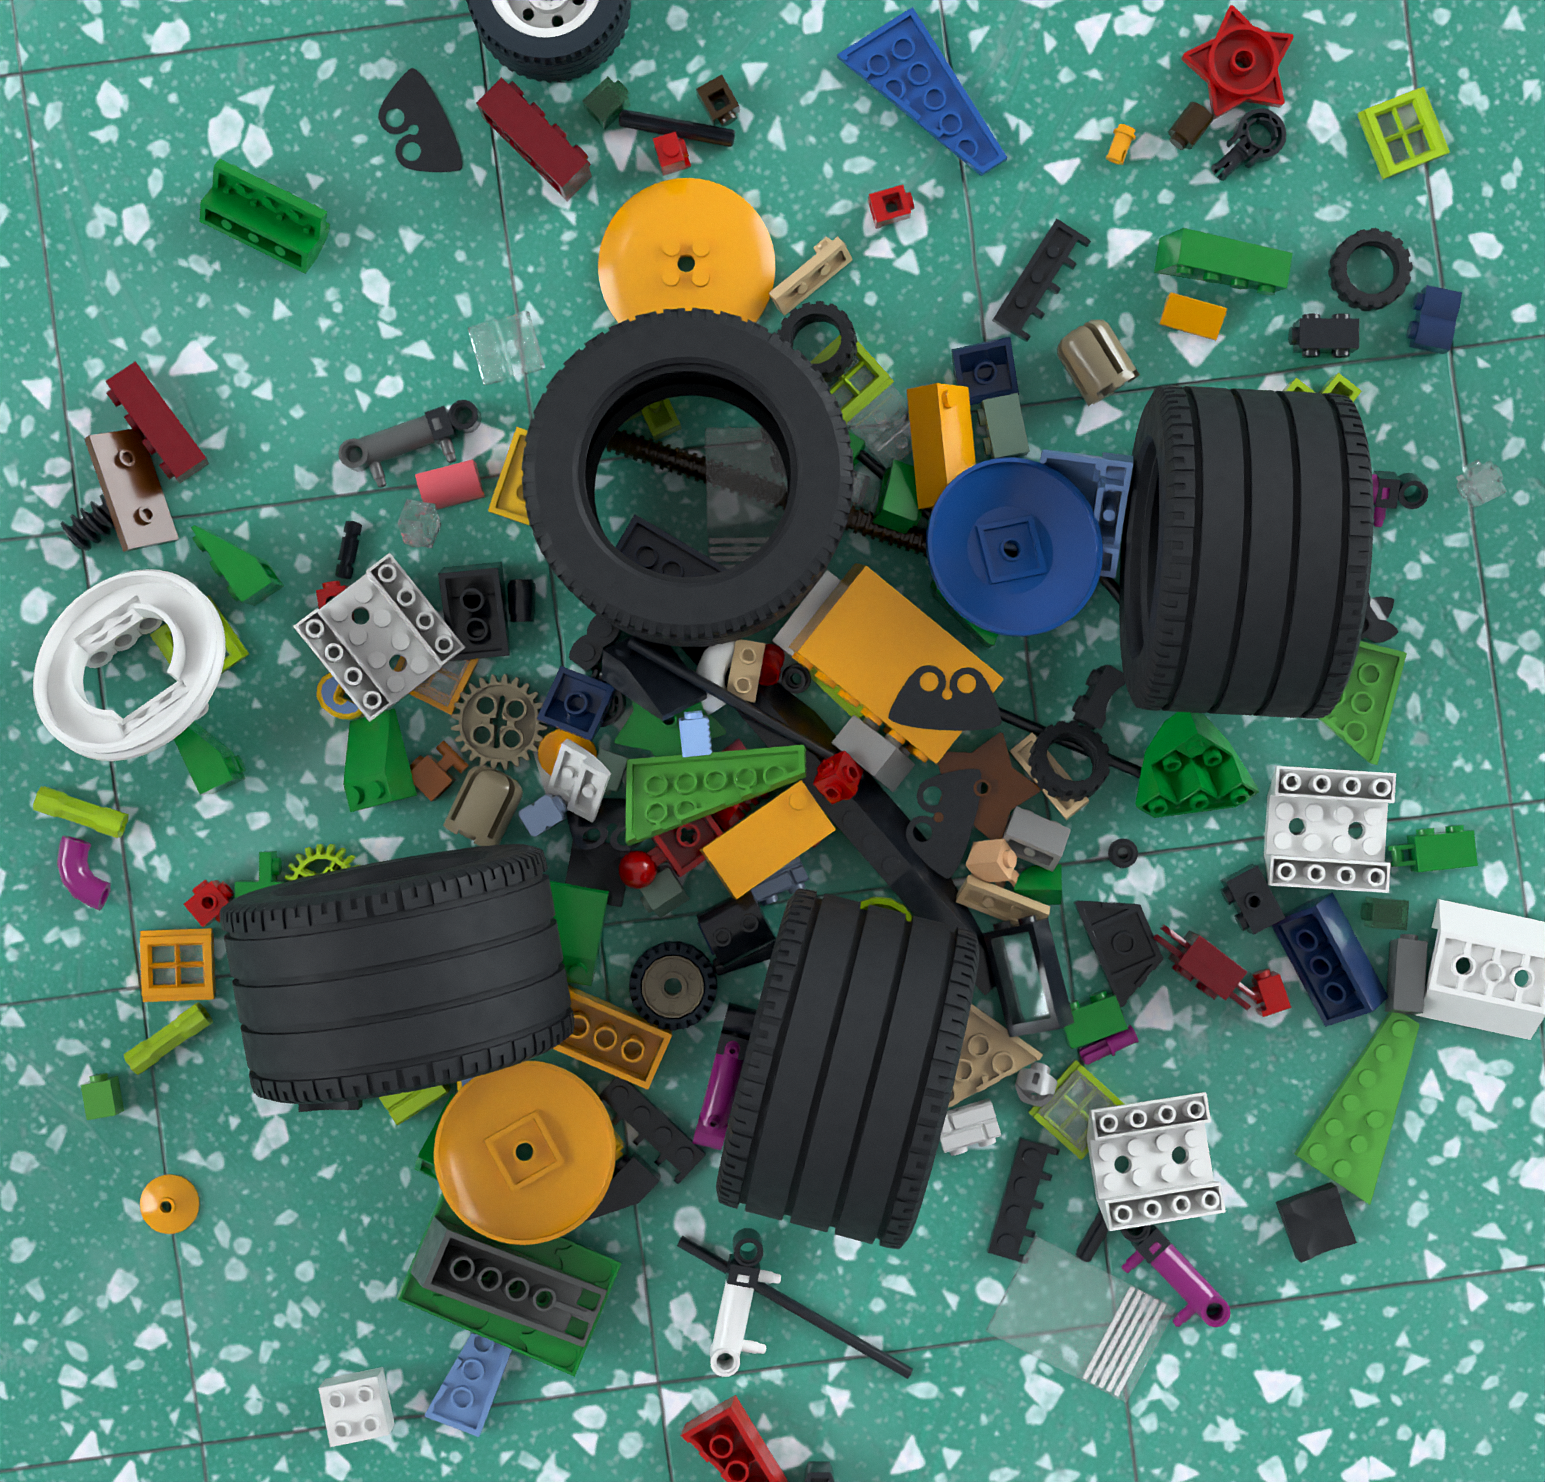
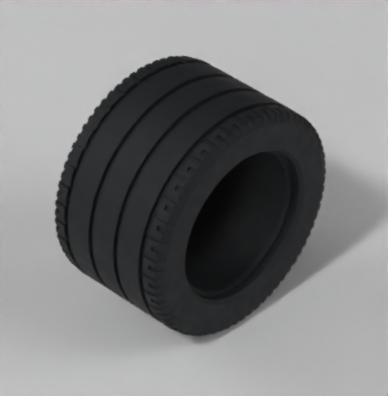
M685 308L663 309L664 313L657 314L654 311L637 315L633 321H629V319L609 327L607 333L601 332L584 343L586 347L583 350L579 348L563 363L565 367L562 370L559 369L548 383L546 393L542 394L533 412L535 416L530 421L525 438L527 444L524 447L521 469L523 471V499L526 502L525 508L529 524L541 553L568 590L593 613L610 625L634 637L636 636L657 644L679 647L715 646L716 644L741 640V638L766 629V627L772 625L794 609L822 577L843 536L851 509L854 486L853 449L850 447L851 441L846 421L843 420L841 409L834 394L830 393L829 386L819 371H815L812 368L813 365L798 349L795 351L792 345L775 332L773 334L769 333L767 328L749 319L745 322L742 321V317L720 311V314H716L714 310L692 308V311H685ZM679 396H702L718 399L750 415L764 428L776 445L787 477L788 499L784 514L777 528L764 545L740 564L728 570L701 577H676L660 574L646 569L627 558L605 536L595 504V481L598 465L608 442L624 422L643 408L658 401Z
M1178 385L1158 386V388L1154 389L1143 409L1132 451L1133 468L1122 532L1119 593L1120 647L1124 680L1131 700L1136 708L1154 711L1162 709L1163 711L1208 712L1210 714L1249 716L1253 714L1254 716L1299 717L1307 719L1324 718L1337 705L1355 664L1365 620L1370 584L1374 519L1373 480L1368 441L1356 405L1350 397L1334 393L1274 392L1273 390L1235 388L1228 390L1227 388L1184 386L1182 388Z
M502 844L398 858L272 885L238 896L223 906L220 910V921L222 930L228 932L224 935V942L231 977L235 978L232 981L239 1022L242 1023L240 1028L247 1066L250 1069V1084L254 1094L260 1098L289 1104L334 1103L389 1096L445 1085L498 1071L544 1054L573 1034L575 1029L574 1014L570 1007L571 999L565 965L562 963L563 954L557 920L553 918L555 916V908L549 875L543 874L548 869L543 850L525 844Z
M799 888L787 902L755 1015L717 1176L716 1191L718 1201L721 1204L738 1209L739 1203L746 1204V1212L781 1221L783 1215L791 1216L790 1223L823 1232H828L829 1226L834 1227L835 1235L873 1244L875 1238L880 1239L879 1245L882 1247L900 1249L909 1239L914 1229L945 1122L979 963L977 935L960 927H957L955 932H950L949 924L913 916L911 921L905 920V913L870 904L867 910L860 909L861 902L826 893L823 899L816 898L817 891Z

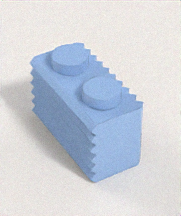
M702 710L684 712V718H679L682 757L710 755L712 753L709 718L706 715L703 716Z

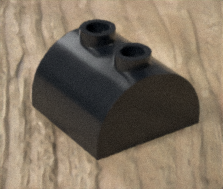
M749 890L738 899H733L730 896L696 914L707 941L723 967L776 941V936L752 890Z

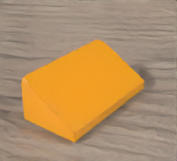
M1171 292L1166 298L1159 325L1216 341L1227 308Z

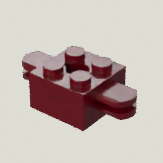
M1162 925L1160 930L1178 943V946L1175 948L1158 934H1155L1153 937L1156 942L1171 952V955L1168 957L1174 963L1171 969L1190 982L1194 978L1198 981L1195 987L1213 1000L1220 997L1226 1001L1229 997L1245 1010H1249L1251 1005L1233 992L1237 988L1253 1001L1258 998L1254 992L1241 983V980L1247 974L1245 969L1199 934L1188 931L1184 938H1182L1166 925Z

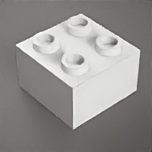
M383 1367L327 1378L318 1388L330 1447L387 1436L391 1433L395 1423Z

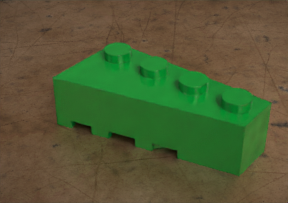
M1182 228L1159 238L1154 273L1225 284L1235 289H1255L1257 293L1262 295H1275V292L1287 288L1293 253Z

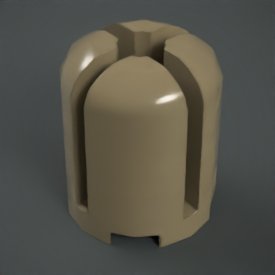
M1103 319L1090 320L1083 326L1074 329L1061 340L1057 347V356L1088 406L1101 401L1122 387L1125 382L1128 381L1129 383L1140 375L1111 326Z
M486 765L475 766L468 771L443 826L456 835L459 832L479 846L499 845L522 799L523 789L514 778L497 769L494 770Z

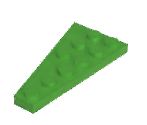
M1388 1012L1294 1153L1297 1157L1369 1205H1371L1420 1024L1402 1013Z

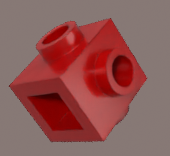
M844 750L822 761L817 769L818 773L813 785L831 804L843 799L849 800L858 791L857 786L864 770Z
M204 880L192 890L195 895L183 905L198 923L205 927L215 920L218 923L221 922L220 910L234 899L232 897L234 892L224 881L220 883L219 880L211 882Z

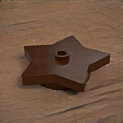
M1002 732L994 735L971 753L947 751L937 763L940 774L964 769L980 770L982 779L977 780L973 786L975 794L980 796L973 826L990 840L1002 839L1010 811L1041 791L1035 783L1012 768ZM980 782H984L988 786V790L984 794H980L977 791V785ZM936 812L932 818L936 822H942L944 815L941 812Z

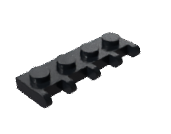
M1056 219L992 321L1023 341L1028 342L1031 336L1021 330L1031 314L1042 320L1045 313L1036 307L1046 290L1054 294H1058L1061 290L1059 286L1052 283V280L1062 265L1072 270L1077 265L1075 261L1068 258L1075 244L1078 242L1088 247L1091 241Z
M616 1076L598 1095L601 1101L604 1100L618 1113L611 1123L617 1125L623 1118L639 1133L632 1141L636 1146L645 1138L661 1153L654 1161L657 1166L667 1159L680 1171L673 1180L677 1184L706 1155L697 1144L692 1143L693 1140L631 1082Z
M1022 1137L1019 1138L987 1247L988 1253L1021 1263L1028 1262L1029 1257L1019 1254L1023 1236L1035 1238L1036 1231L1026 1228L1032 1207L1043 1209L1044 1207L1043 1202L1034 1200L1040 1178L1051 1181L1053 1176L1043 1171L1047 1154L1059 1155V1148Z

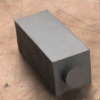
M1400 934V938L1390 941L1386 989L1388 998L1386 999L1385 1012L1410 1015L1423 1013L1428 941H1419L1417 935Z

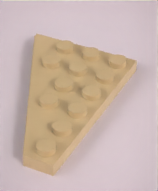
M971 1004L948 1107L958 1104L963 1099L1040 1060L1043 1054L1018 1036L1009 1038L1007 1028Z

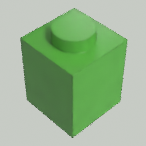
M108 1073L89 1076L90 1081L80 1085L87 1120L115 1116L124 1111L118 1076L108 1078Z

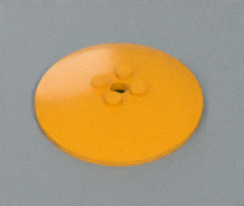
M676 178L653 184L641 190L625 202L616 212L601 242L598 275L604 300L618 323L627 319L633 321L637 315L654 311L659 314L664 313L663 309L685 308V311H692V308L714 310L716 314H720V311L742 317V321L747 322L749 319L757 323L771 297L769 292L773 290L775 255L773 244L764 222L744 198L729 188L712 181L696 178ZM683 257H690L695 262L694 268L689 272H683L678 268V262Z
M524 1061L472 1078L454 1095L447 1105L439 1122L434 1143L436 1177L443 1196L451 1209L465 1224L476 1232L499 1242L516 1245L548 1242L571 1232L581 1225L596 1210L604 1198L613 1176L616 1159L614 1129L608 1112L597 1094L575 1074L556 1065L540 1061ZM521 1143H528L533 1150L532 1156L525 1161L519 1160L516 1156V1148Z

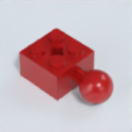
M708 815L651 837L656 846L647 853L632 851L626 854L619 864V876L628 887L642 889L653 882L657 873V867L667 861L677 877H682L706 860L700 849L722 835L723 832L712 816ZM682 828L686 831H693L694 834L691 836L692 842L690 844L687 841L682 842L680 840Z

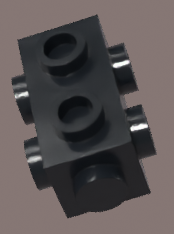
M1315 313L1304 314L1302 318L1293 323V327L1289 328V345H1293V353H1302L1303 358L1320 357V353H1332V358L1350 357V353L1359 349V318H1350V314H1333L1332 318H1320V314Z

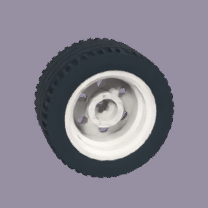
M466 0L477 32L493 57L498 59L500 64L508 67V70L511 72L515 71L519 76L524 75L527 79H535L538 82L545 80L548 83H552V81H557L558 83L562 82V80L571 81L576 77L580 78L582 77L581 75L589 74L593 69L599 68L602 62L605 63L608 60L607 58L613 55L614 49L620 45V40L624 38L625 29L629 25L628 20L630 19L631 0H584L582 5H575L573 2L576 0ZM534 14V17L529 21L523 18V16ZM555 16H558L563 21L562 26H553Z

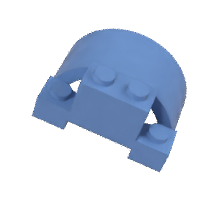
M1043 449L1040 463L1051 467L1069 479L1090 504L1094 517L1098 521L1103 543V562L1100 576L1115 578L1127 496L1132 475L1133 456L1103 452L1102 456Z

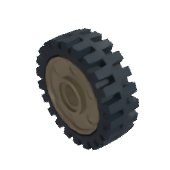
M668 941L649 948L639 957L630 975L629 992L634 1008L649 1024L658 1025V1028L663 1030L686 1029L703 1019L712 1008L717 994V977L709 958L700 949L680 941ZM670 978H676L681 982L682 988L677 993H671L666 989L665 982Z

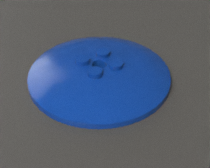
M1004 457L983 461L966 469L954 478L938 497L932 508L926 530V554L929 568L943 597L966 620L979 628L999 635L1027 637L1058 628L1074 617L1086 605L1100 577L1103 562V543L1097 519L1094 517L1090 504L1069 479L1051 467L1036 461ZM1005 543H1012L1016 546L1018 552L1016 557L1012 558L1005 554Z

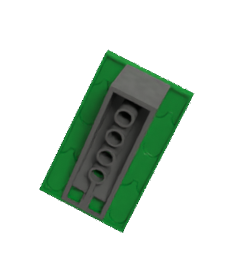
M441 1193L415 1253V1257L403 1281V1285L397 1295V1299L575 1377L622 1263L562 1236L548 1242L530 1245L508 1244L490 1239L465 1224L451 1209L443 1193Z

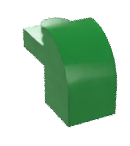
M277 851L259 852V880L236 881L235 898L258 889L288 882L277 880V875H281L282 860L277 858Z

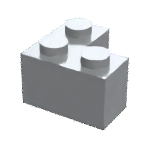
M853 715L832 741V744L840 751L845 750L858 765L894 792L915 766L908 758L911 753L888 733L885 737L878 734L877 731L880 727L867 717L861 721Z

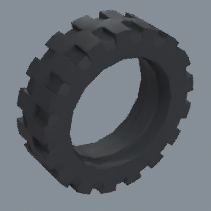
M1378 228L1363 229L1347 237L1336 248L1335 253L1330 259L1331 268L1328 270V275L1332 279L1330 285L1333 291L1336 290L1339 294L1337 296L1339 300L1349 303V307L1353 309L1360 308L1361 311L1379 310L1394 302L1405 292L1406 286L1411 281L1410 272L1413 269L1412 262H1409L1411 255L1408 248L1404 249L1402 246L1403 241L1400 238L1395 239L1392 236L1393 233L1386 230L1381 232ZM1363 246H1374L1383 250L1390 257L1393 265L1391 284L1384 291L1377 294H1367L1358 290L1350 282L1347 274V262L1350 255L1356 249Z
M816 301V304L811 305L810 302L804 303L798 310L797 308L789 312L790 316L782 320L781 330L778 329L777 334L789 342L793 348L795 337L806 325L814 322H827L834 325L840 332L841 345L836 354L829 360L819 364H812V368L815 371H819L826 383L832 381L831 378L835 376L838 378L842 376L846 367L850 368L852 365V358L857 353V336L847 314L843 310H838L836 305L831 303L825 305L823 301Z
M1059 721L1054 726L1052 724L1047 726L1037 737L1030 749L1031 755L1028 759V764L1032 767L1030 771L1032 778H1036L1038 787L1041 790L1045 789L1048 791L1049 796L1053 798L1056 796L1060 797L1061 801L1069 802L1070 799H1074V802L1081 801L1084 797H1091L1109 775V766L1111 765V756H1108L1109 747L1107 743L1104 744L1102 742L1103 737L1098 732L1095 734L1091 731L1092 727L1086 724L1084 726L1079 725L1077 721H1071L1070 723ZM1066 741L1075 743L1084 749L1092 763L1090 777L1085 780L1072 781L1064 779L1055 773L1049 765L1047 758L1049 746L1055 742Z

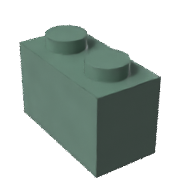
M1018 393L982 400L981 408L977 409L979 426H984L987 437L982 439L985 455H990L991 459L1014 458L1027 455L1030 450Z

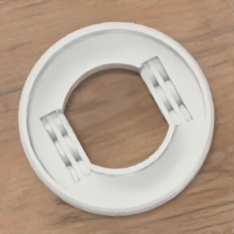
M143 569L121 573L85 591L62 612L52 625L43 641L36 660L33 675V695L37 712L46 729L72 751L87 758L101 761H119L146 755L172 741L191 725L194 720L201 718L207 713L209 709L208 702L220 679L225 659L226 641L218 611L212 602L190 581L177 574L162 570ZM162 621L166 622L171 630L174 644L173 656L167 673L177 682L124 719L113 710H102L92 707L84 692L83 675L85 666L98 668L106 665L117 651L127 650L136 643L142 634L151 633L160 627Z

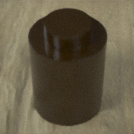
M1190 102L1169 129L1170 142L1180 150L1185 148L1192 149L1213 122L1212 114L1202 105Z

